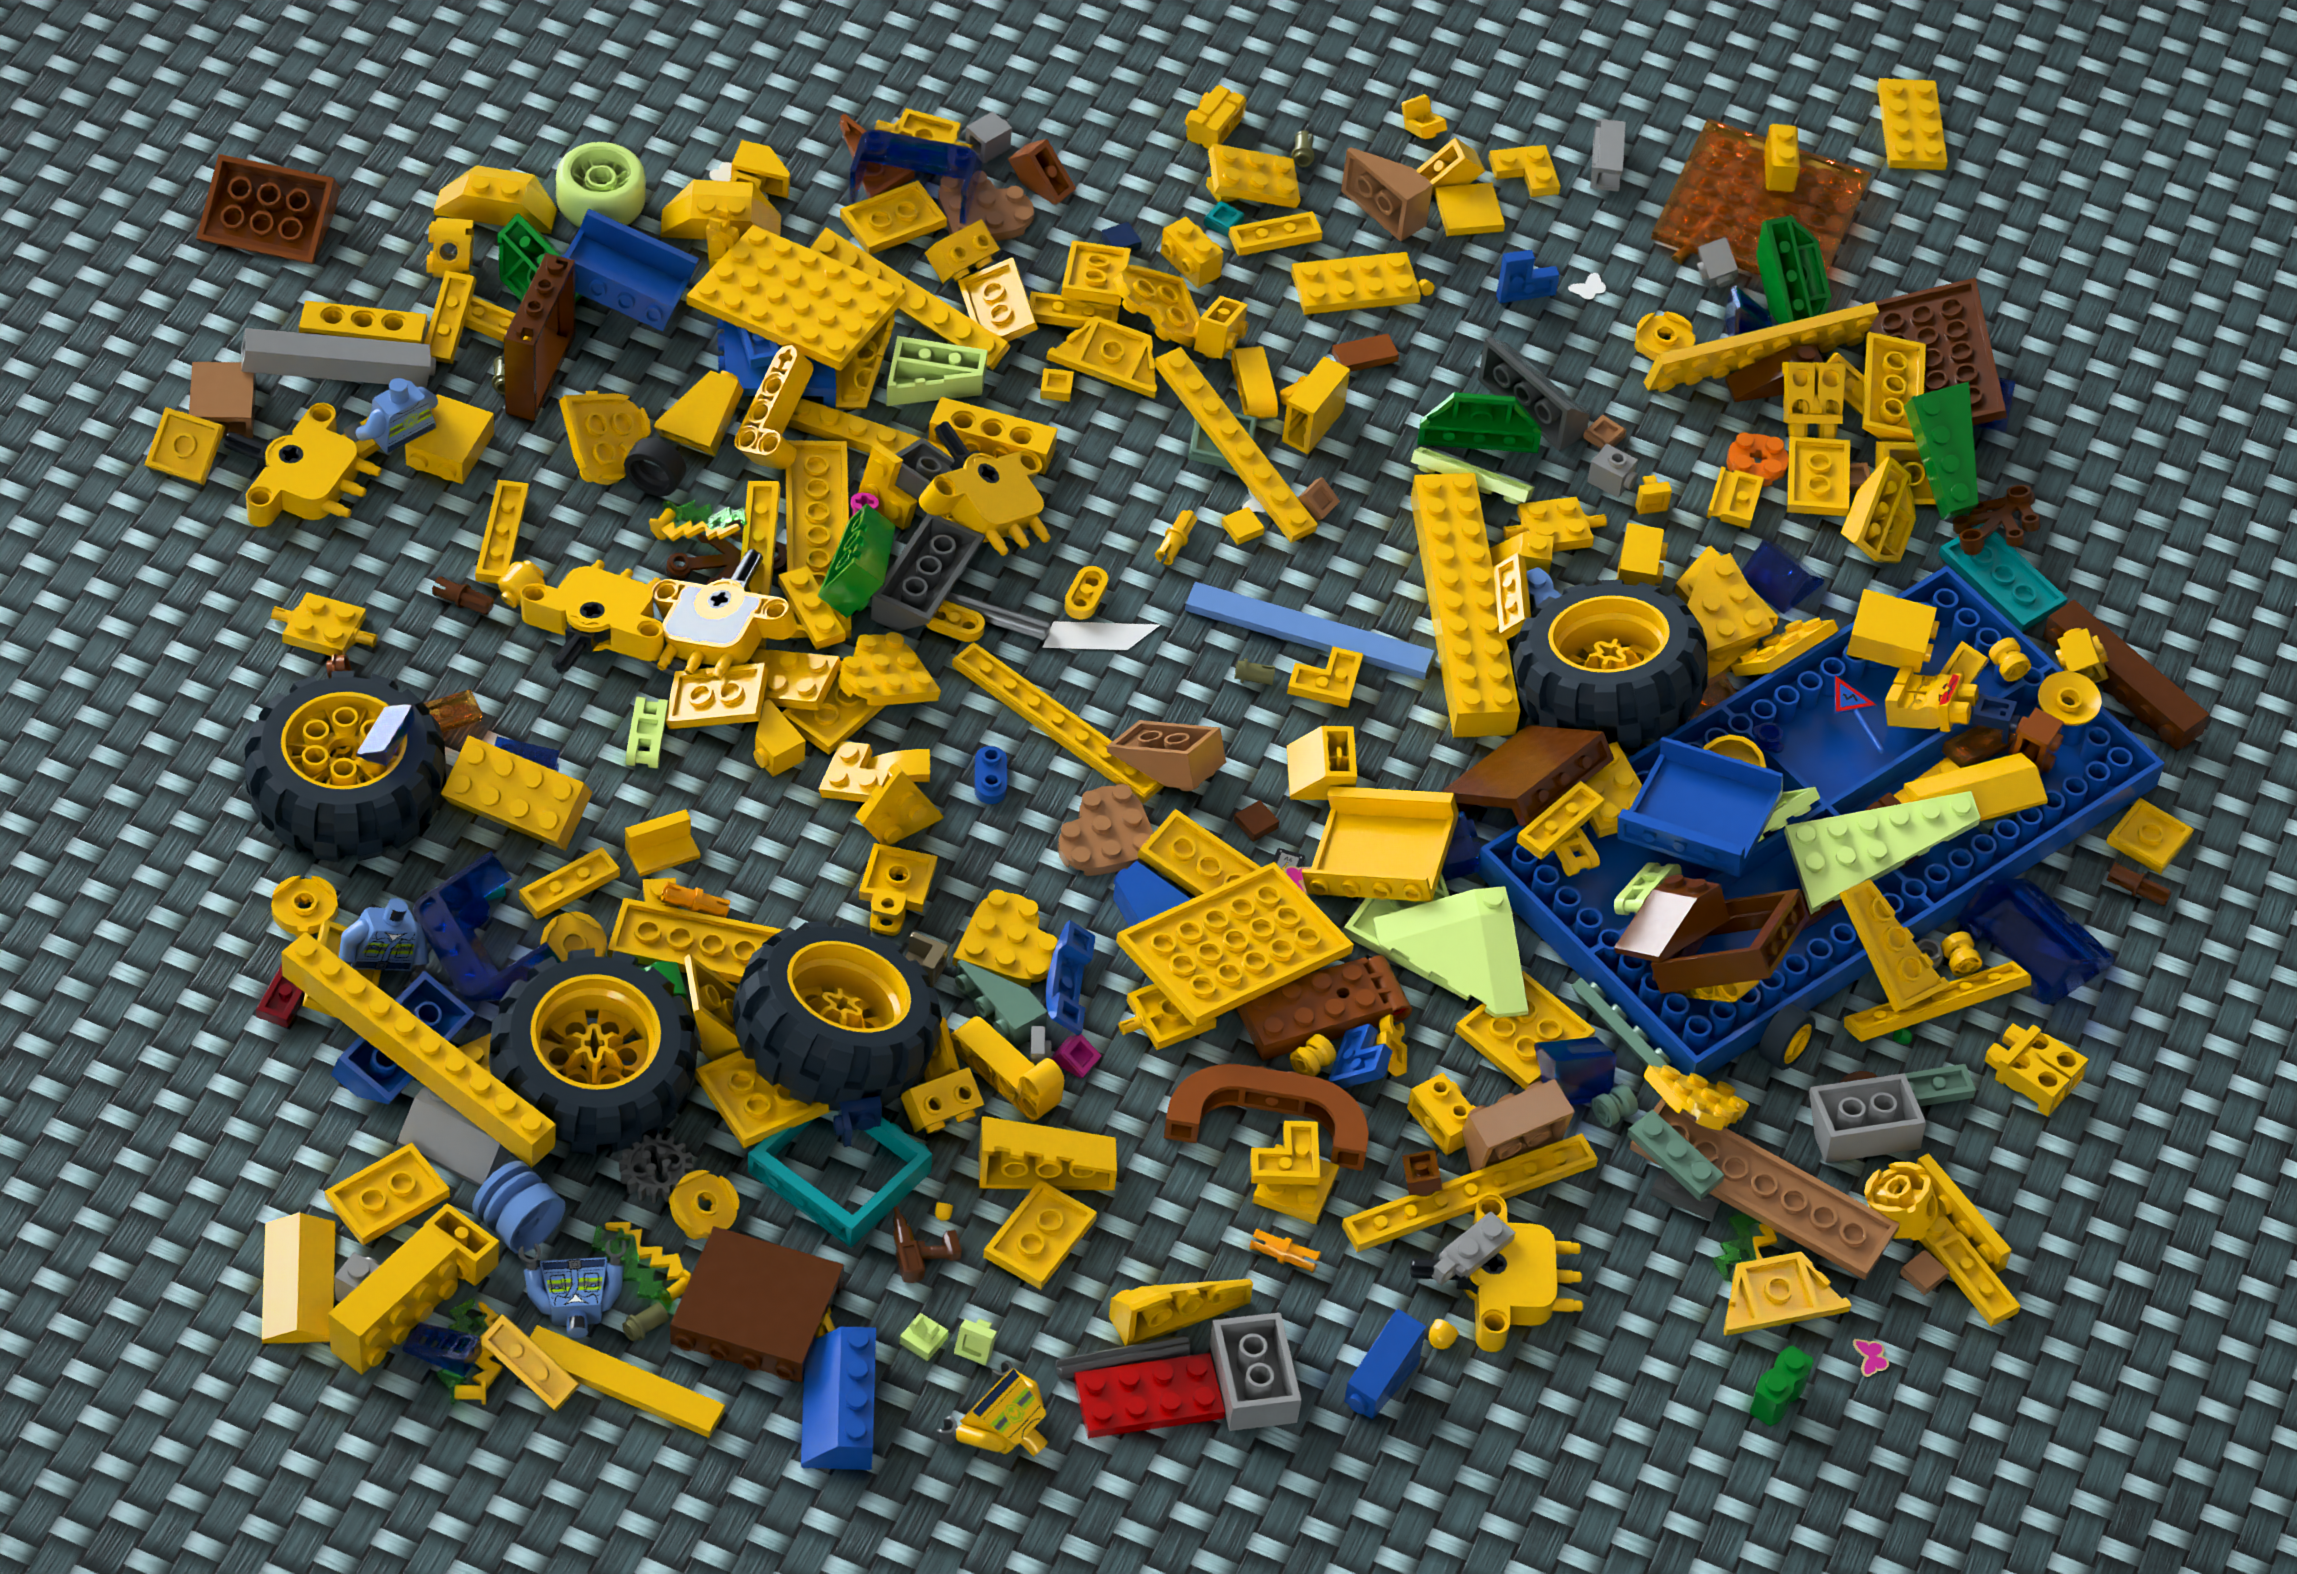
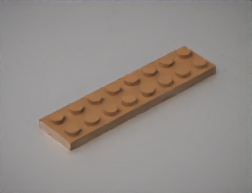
M1663 1098L1654 1108V1111L1725 1174L1723 1182L1709 1194L1863 1280L1867 1279L1898 1232L1899 1223L1729 1129L1723 1127L1722 1130H1715L1695 1123L1697 1117L1691 1115L1683 1108L1680 1114L1677 1113ZM1633 1140L1631 1141L1630 1150L1659 1165Z

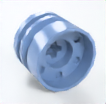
M513 1161L496 1170L482 1184L475 1195L472 1210L492 1231L496 1230V1235L514 1253H519L521 1246L524 1247L525 1253L534 1249V1243L539 1245L544 1242L556 1229L565 1212V1201L546 1183H542V1179L523 1161Z

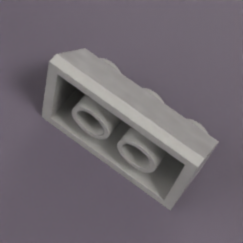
M1905 1073L1810 1087L1809 1094L1815 1140L1825 1163L1921 1148L1926 1121Z
M425 1085L414 1098L397 1140V1145L401 1147L412 1142L426 1160L478 1187H481L512 1153Z

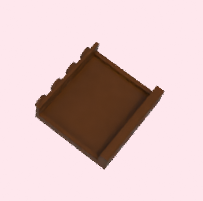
M1527 725L1441 792L1454 793L1459 816L1473 805L1511 808L1519 826L1526 827L1578 782L1582 781L1585 783L1612 762L1614 757L1602 731Z
M713 1226L670 1323V1344L676 1345L685 1351L693 1350L707 1354L715 1360H727L740 1364L749 1370H761L774 1374L783 1380H794L802 1383L804 1379V1365L835 1293L840 1294L843 1287L844 1264Z

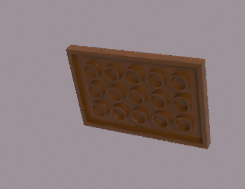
M1976 278L1875 301L1879 313L1869 330L1864 332L1865 338L1868 332L1926 344L1924 394L1969 381L1973 426L2007 418Z

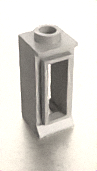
M1597 118L1593 136L1590 188L1619 192L1620 175L1623 172L1626 122Z

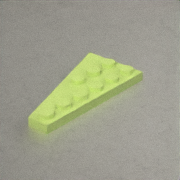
M1971 791L1786 825L1784 833L1810 914H1813L1826 903L1841 899L1840 892L1868 879H1871L1872 882L1901 867L1910 858L1916 855L1921 856L1929 852L1930 848L1938 843L1949 841L1979 825L1981 818Z

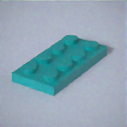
M1981 523L1974 528L1979 529L1985 523ZM1996 531L1985 539V546L1982 548V552L1977 555H1967L1964 553V550L1960 548L1959 536L1939 549L1938 555L2021 633L2067 604L2068 598L2012 546H2008L2006 540Z

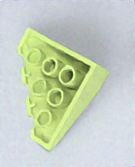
M1505 886L1473 889L1374 918L1373 923L1380 949L1389 954L1395 949L1410 958L1408 966L1428 978L1432 972L1448 981L1446 985L1448 990L1467 1001L1473 996L1486 1004L1485 1012L1495 1018L1528 1015L1513 915Z

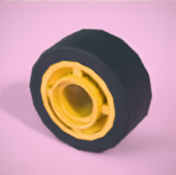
M1793 1004L1786 1005L1774 1016L1767 1026L1760 1041L1759 1056L1780 1070L1789 1069L1798 1061L1808 1047L1816 1027L1815 1018Z

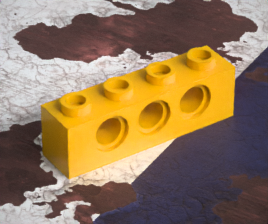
M305 301L299 324V333L424 344L427 335V314Z
M940 397L929 422L928 440L944 445L937 436L935 427L944 421H948L969 452L978 450L980 453L988 454L998 459L1004 455L1029 450L1035 453L1042 461V469L1039 473L1044 475L1056 450L1058 428Z

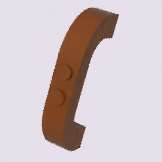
M1221 1064L1201 1069L1187 1077L1176 1088L1170 1099L1163 1137L1165 1139L1197 1144L1201 1121L1211 1110L1227 1105L1307 1117L1317 1121L1326 1128L1332 1139L1330 1162L1340 1165L1339 1167L1363 1171L1369 1135L1365 1115L1359 1104L1349 1093L1327 1080L1302 1075L1293 1071L1284 1072L1267 1069L1262 1066Z

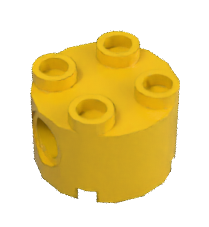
M437 217L436 221L431 222V225H429L428 243H434L433 251H430L427 256L426 273H433L435 278H443L445 271L471 275L469 265H472L474 220ZM443 244H454L458 253H447Z
M1895 1162L1888 1165L1889 1170L1881 1172V1169L1877 1170L1866 1182L1864 1193L1868 1206L1900 1224L1894 1239L1910 1238L1911 1240H1920L1927 1235V1229L1938 1218L1940 1209L1930 1177L1926 1174L1925 1169L1921 1165L1912 1162Z

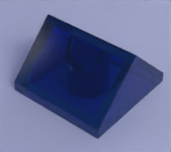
M1764 539L1741 571L1749 586L1782 614H1785L1820 587L1825 580L1782 546Z
M1598 1037L1538 1042L1534 1044L1543 1083L1555 1079L1570 1105L1591 1103L1592 1099L1600 1094L1610 1093L1614 1085L1616 1055Z

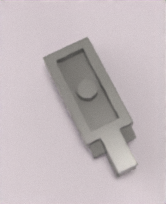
M1490 1211L1444 1248L1438 1257L1440 1261L1434 1265L1432 1278L1442 1286L1456 1274L1460 1278L1463 1276L1469 1277L1514 1240L1516 1232Z

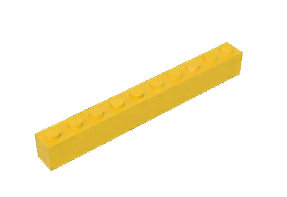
M303 933L281 952L282 975L528 1166L532 1168L555 1147L556 1124L308 933Z

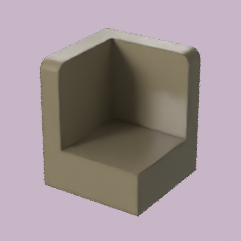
M912 932L909 937V949L905 958L909 961H918L929 975L930 988L934 987L947 965L948 945L916 932Z

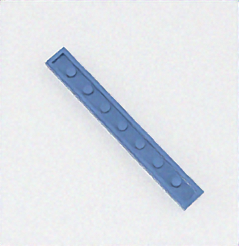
M1198 582L1194 583L1185 606V611L1329 653H1331L1332 647L1363 653L1362 662L1423 680H1425L1433 659L1434 650Z

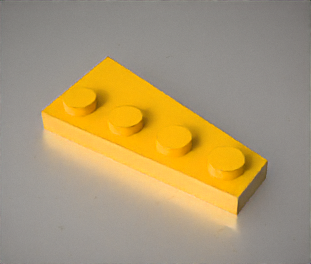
M1871 879L1839 893L1894 1012L1900 1011L1951 986L1945 977L1940 978L1932 967L1934 962L1927 953L1922 954L1913 942L1914 936L1907 927L1903 928L1894 917V909Z

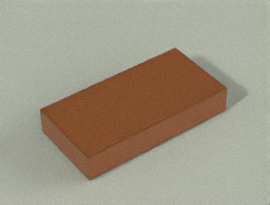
M1389 334L1332 345L1331 352L1335 361L1349 368L1350 372L1398 362L1399 353Z

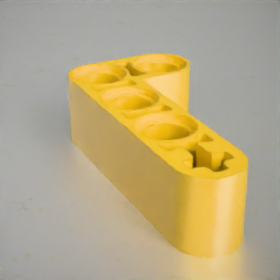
M791 345L782 347L776 353L734 440L736 448L753 463L775 469H786L796 459L797 450L782 435L813 373L811 361Z
M974 1016L950 1034L955 1053L1028 1119L1036 1121L1061 1103L1064 1075L1060 1067L1053 1060L1045 1058L1037 1065H1034L979 1016Z

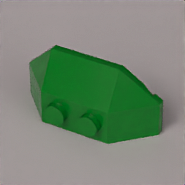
M517 213L497 234L499 244L500 280L522 302L545 253L560 257L563 254L524 217ZM575 292V303L583 295Z
M1792 215L1763 221L1756 257L1769 313L1779 325L1825 314L1832 297L1818 239L1805 227L1796 222Z
M1454 392L1420 420L1417 445L1538 453L1542 428L1516 397Z

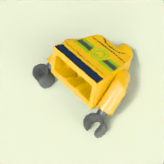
M1008 1361L1001 1363V1372H998L996 1369L992 1370V1383L994 1386L960 1420L962 1425L958 1427L956 1420L948 1416L943 1422L945 1428L950 1430L937 1429L938 1438L944 1444H952L957 1440L958 1442L997 1453L1001 1452L1002 1454L1009 1453L1020 1443L1035 1457L1048 1444V1441L1034 1428L1046 1416L1039 1386L1034 1380L1019 1373Z

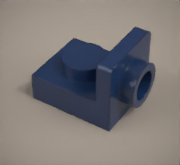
M1980 694L1972 713L1971 723L2001 729V743L2008 744L2012 733L2016 734V728L2021 720V716L2016 715L2017 702Z
M880 1096L839 1102L838 1115L833 1116L835 1135H841L844 1147L851 1146L852 1130H869L873 1127L881 1126L882 1105Z

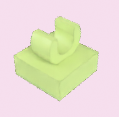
M920 1313L900 1335L899 1344L928 1361L948 1339L949 1330Z
M965 1319L959 1329L954 1354L986 1366L991 1358L997 1331L991 1329L992 1323L982 1319H978L974 1323Z

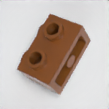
M2035 708L2029 718L2023 716L2015 731L2018 737L2013 741L2008 754L2023 753L2037 766L2040 776L2043 772L2049 773L2057 759L2053 752L2056 753L2064 739V736L2060 734L2064 721Z

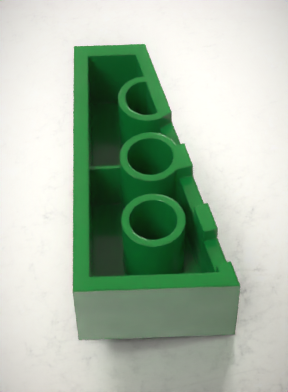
M1968 381L1914 396L1904 406L1941 520L1970 513L1979 504L1970 386Z
M867 503L857 511L847 522L818 597L846 618L856 610L862 611L869 603L871 596L884 584L896 525Z

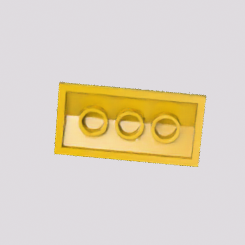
M1868 332L1866 335L1862 428L1882 441H1915L1904 406L1912 397L1924 394L1926 344Z
M2023 753L1904 783V789L1911 802L1971 791L1981 818L1980 821L2047 804L2048 801L2037 766Z
M296 1213L265 1223L262 1344L330 1342L328 1313L334 1308L335 1221Z

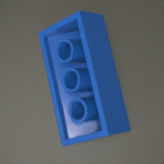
M425 970L395 1000L448 1042L476 1014ZM361 1036L337 1059L331 1076L356 1097L390 1104L415 1078Z
M839 1327L815 1339L804 1365L801 1468L872 1470L876 1328Z

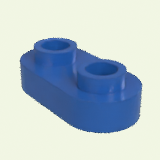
M995 746L983 747L975 755V796L986 804H997L1004 800L1007 794V756L1002 749Z

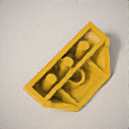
M478 165L442 188L434 208V215L474 220L475 222L506 226L519 213L539 232L551 234L557 216L556 206L535 175Z
M693 180L662 209L660 237L707 240L706 227L711 217L717 218L718 207L730 211V226L738 229L739 239L752 225L778 236L781 234L780 213L754 183Z
M1891 456L1885 458L1857 490L1841 534L1875 562L1897 564L1902 559L1914 527L1916 512L1914 496L1910 484H1912L1911 474Z

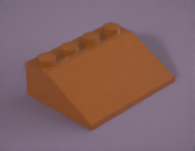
M218 154L196 239L198 241L313 265L334 217L341 188L333 177Z

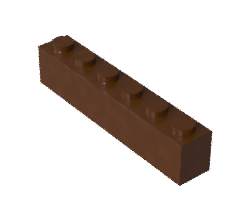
M2072 600L2048 617L2043 637L2058 650L2061 648L2057 639L2064 637V633L2071 629L2081 628L2083 630L2087 628L2092 637L2098 636L2109 660L2104 662L2109 678L2096 684L2103 687L2117 702L2123 704L2142 723L2150 727L2164 742L2171 745L2176 751H2179L2203 734L2210 714L2076 600Z

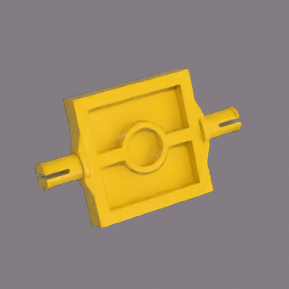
M905 108L902 117L894 124L878 119L875 125V132L891 135L887 148L902 160L938 170H943L948 157L953 153L970 157L973 151V145L957 141L961 132V123Z
M1577 497L1522 503L1517 506V515L1521 525L1504 526L1503 535L1506 540L1521 533L1554 536L1552 552L1593 547L1594 541L1590 528L1606 527L1607 518L1605 514L1587 516L1582 511Z
M306 592L299 606L293 611L274 606L271 613V619L288 623L282 633V643L328 656H332V654L345 655L347 650L355 643H361L373 648L377 643V634L360 630L366 619V609Z
M1154 983L1127 993V1003L1135 1017L1118 1023L1122 1035L1138 1029L1143 1030L1155 1048L1159 1050L1216 1028L1217 1020L1213 1018L1194 1027Z

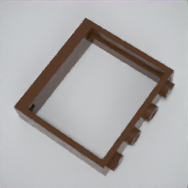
M545 253L505 334L506 414L532 421L536 420L576 336L575 260ZM524 336L532 337L531 341L523 340Z
M1800 889L1726 899L1725 904L1730 920L1660 963L1653 961L1650 964L1654 973L1652 979L1654 982H1657L1660 994L1770 978L1809 919ZM1761 929L1749 948L1695 955L1708 936Z

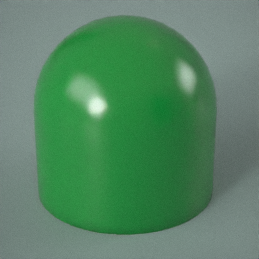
M1906 1028L1896 1030L1893 1033V1041L1899 1044L1907 1045L1912 1041V1033Z

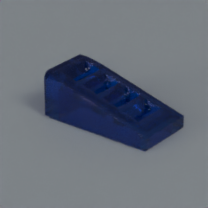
M420 1323L403 1346V1352L465 1377L482 1353V1339L470 1333ZM422 1336L428 1337L423 1345L417 1344ZM434 1341H438L439 1343L435 1348L431 1347ZM446 1345L449 1346L448 1350H443Z

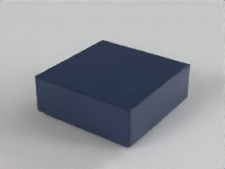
M1129 222L1102 230L1101 238L1108 246L1129 248L1131 251L1141 249L1142 241Z

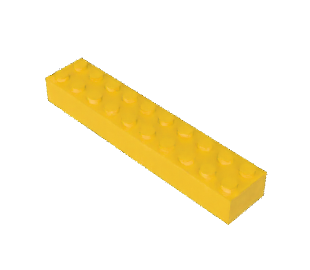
M1475 473L1414 475L1410 500L1453 738L1515 735L1520 708L1507 640L1499 634L1493 565Z

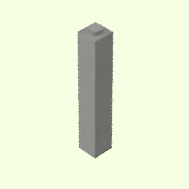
M245 328L241 347L242 372L378 384H389L395 378H402L411 381L416 387L426 388L429 375L434 376L436 358L430 355V344Z

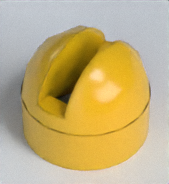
M1436 1319L1429 1330V1341L1437 1349H1447L1454 1343L1459 1333L1450 1323Z

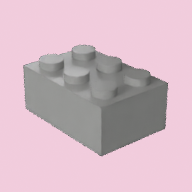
M1281 1312L1213 1320L1209 1343L1229 1431L1297 1423L1301 1396Z

